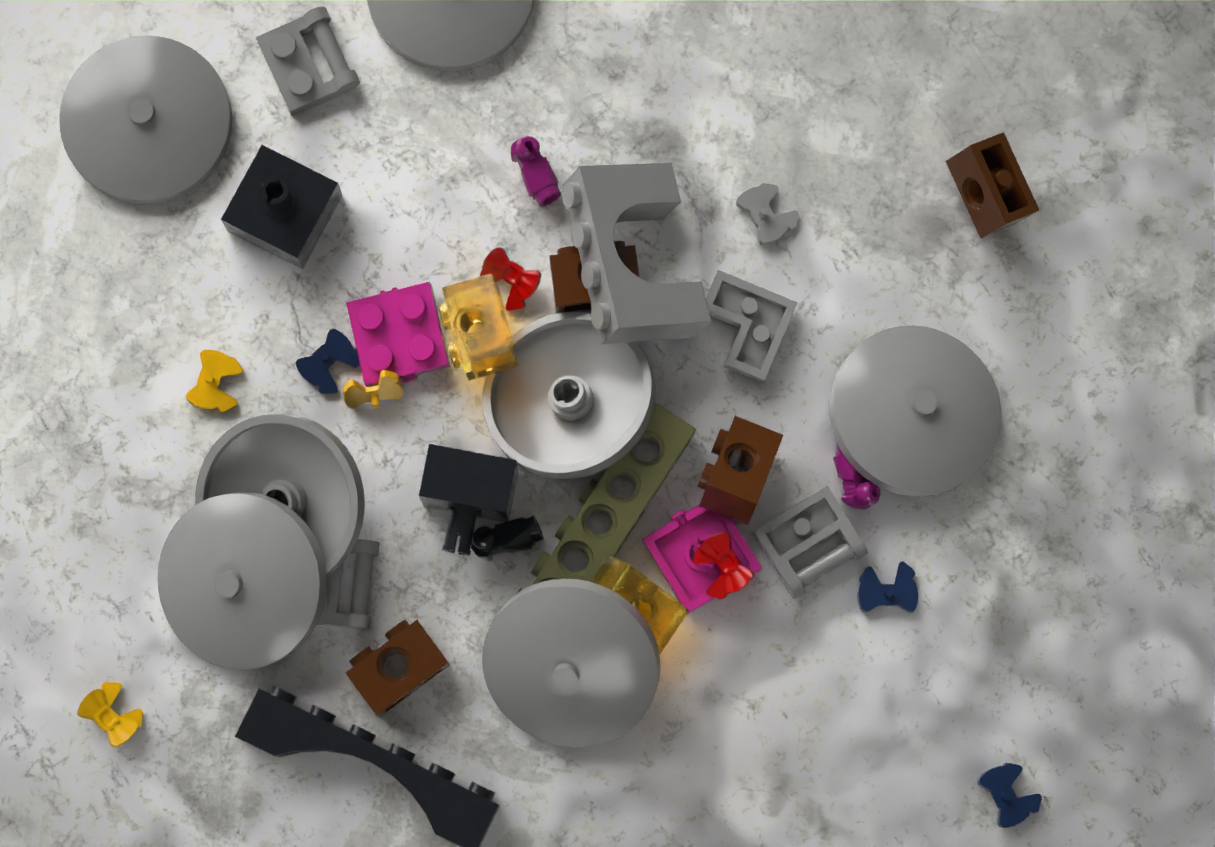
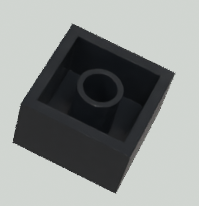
M261 145L225 210L221 221L228 232L303 269L343 195L338 182Z
M429 444L419 498L426 508L450 512L445 543L442 547L443 551L455 554L457 538L461 536L458 547L459 555L470 556L476 518L501 522L509 521L519 473L517 460Z

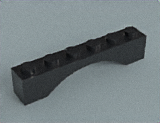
M274 685L270 693L258 689L235 735L236 738L276 757L301 752L328 751L352 755L371 762L392 775L413 795L425 812L436 835L461 847H481L500 807L499 804L492 801L495 792L474 782H471L469 788L466 789L452 782L456 773L433 762L428 770L412 763L416 754L394 743L391 744L389 750L373 744L376 737L375 734L354 724L351 725L349 731H346L333 724L336 715L315 705H312L310 711L307 712L293 705L297 696Z

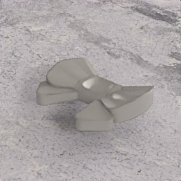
M762 183L758 187L746 190L736 200V205L749 212L758 227L757 241L759 245L773 244L780 240L788 229L794 230L797 226L798 211L774 215L769 206L770 201L779 189L777 185Z

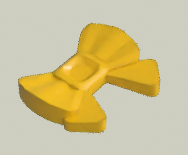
M216 350L201 351L200 358L203 368L200 371L197 385L186 394V399L197 408L214 410L218 407L221 413H225L236 407L237 401L218 389L221 377L240 375L243 372V368L234 357L230 358L222 352Z
M382 370L378 386L365 388L357 381L349 380L343 387L344 401L351 409L370 402L373 409L379 408L380 400H399L402 398L403 386L401 379L397 373Z
M104 682L101 685V689H96L84 697L78 707L77 715L84 719L93 720L102 731L107 733L111 747L118 748L128 742L136 729L140 728L143 712L141 709H137L119 716L110 706L121 690L122 685L116 682Z

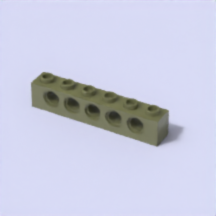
M654 402L650 421L634 447L616 463L607 467L608 469L599 482L592 478L578 499L584 504L576 518L570 515L565 518L554 536L560 540L559 544L551 555L544 551L534 565L531 574L536 576V579L532 585L553 579H578L598 584L694 437L696 428ZM640 442H651L657 447L659 455L653 461L643 462L636 457L634 453L635 446ZM619 477L630 479L635 485V492L628 498L616 497L610 489V485L615 479ZM602 513L608 516L612 523L611 529L603 535H596L590 532L586 522L591 515ZM573 549L583 551L588 558L586 567L578 572L568 570L562 562L564 555Z

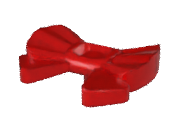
M498 247L492 250L483 262L482 271L480 272V284L482 289H487L502 279L512 285L505 309L507 311L524 308L526 305L525 300L529 299L537 290L541 281V272L539 270H525L519 264L510 261L505 250L502 247Z
M728 532L717 533L709 537L696 550L693 558L694 564L716 563L722 572L706 590L708 596L725 599L728 593L744 589L755 577L752 570L741 565L739 558L732 550L731 534Z

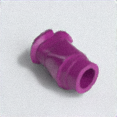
M524 136L512 144L511 159L515 163L518 162L521 168V176L529 197H533L540 207H545L561 197L562 193L558 188L559 181L547 158L541 155L539 151L540 145L536 138Z
M836 443L837 452H835L833 461L838 477L842 480L844 496L841 497V500L846 505L855 509L865 510L879 501L881 495L880 488L855 470Z

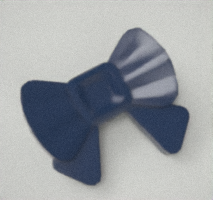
M331 329L328 332L325 344L321 345L312 356L297 359L296 367L300 375L307 382L314 386H319L320 393L335 394L338 392V387L328 368L336 361L352 367H358L359 358L357 349L353 348L349 339L342 332Z
M902 561L898 565L894 584H881L873 568L868 566L859 577L860 585L857 592V601L861 612H870L878 606H898L908 613H913L918 603V589L915 581L912 579L915 576V571Z
M1004 763L1003 766L985 771L977 779V783L991 793L999 809L997 823L1000 828L1018 825L1029 816L1030 812L1033 814L1037 813L1040 808L1041 794L1017 798L1011 786L1023 769L1022 766L1017 764Z

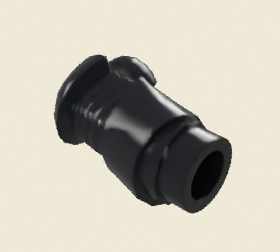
M534 515L528 518L520 517L495 524L493 529L486 526L477 528L473 532L471 549L479 558L490 562L493 561V556L502 552L531 550L532 546L536 545V542L544 540V536Z

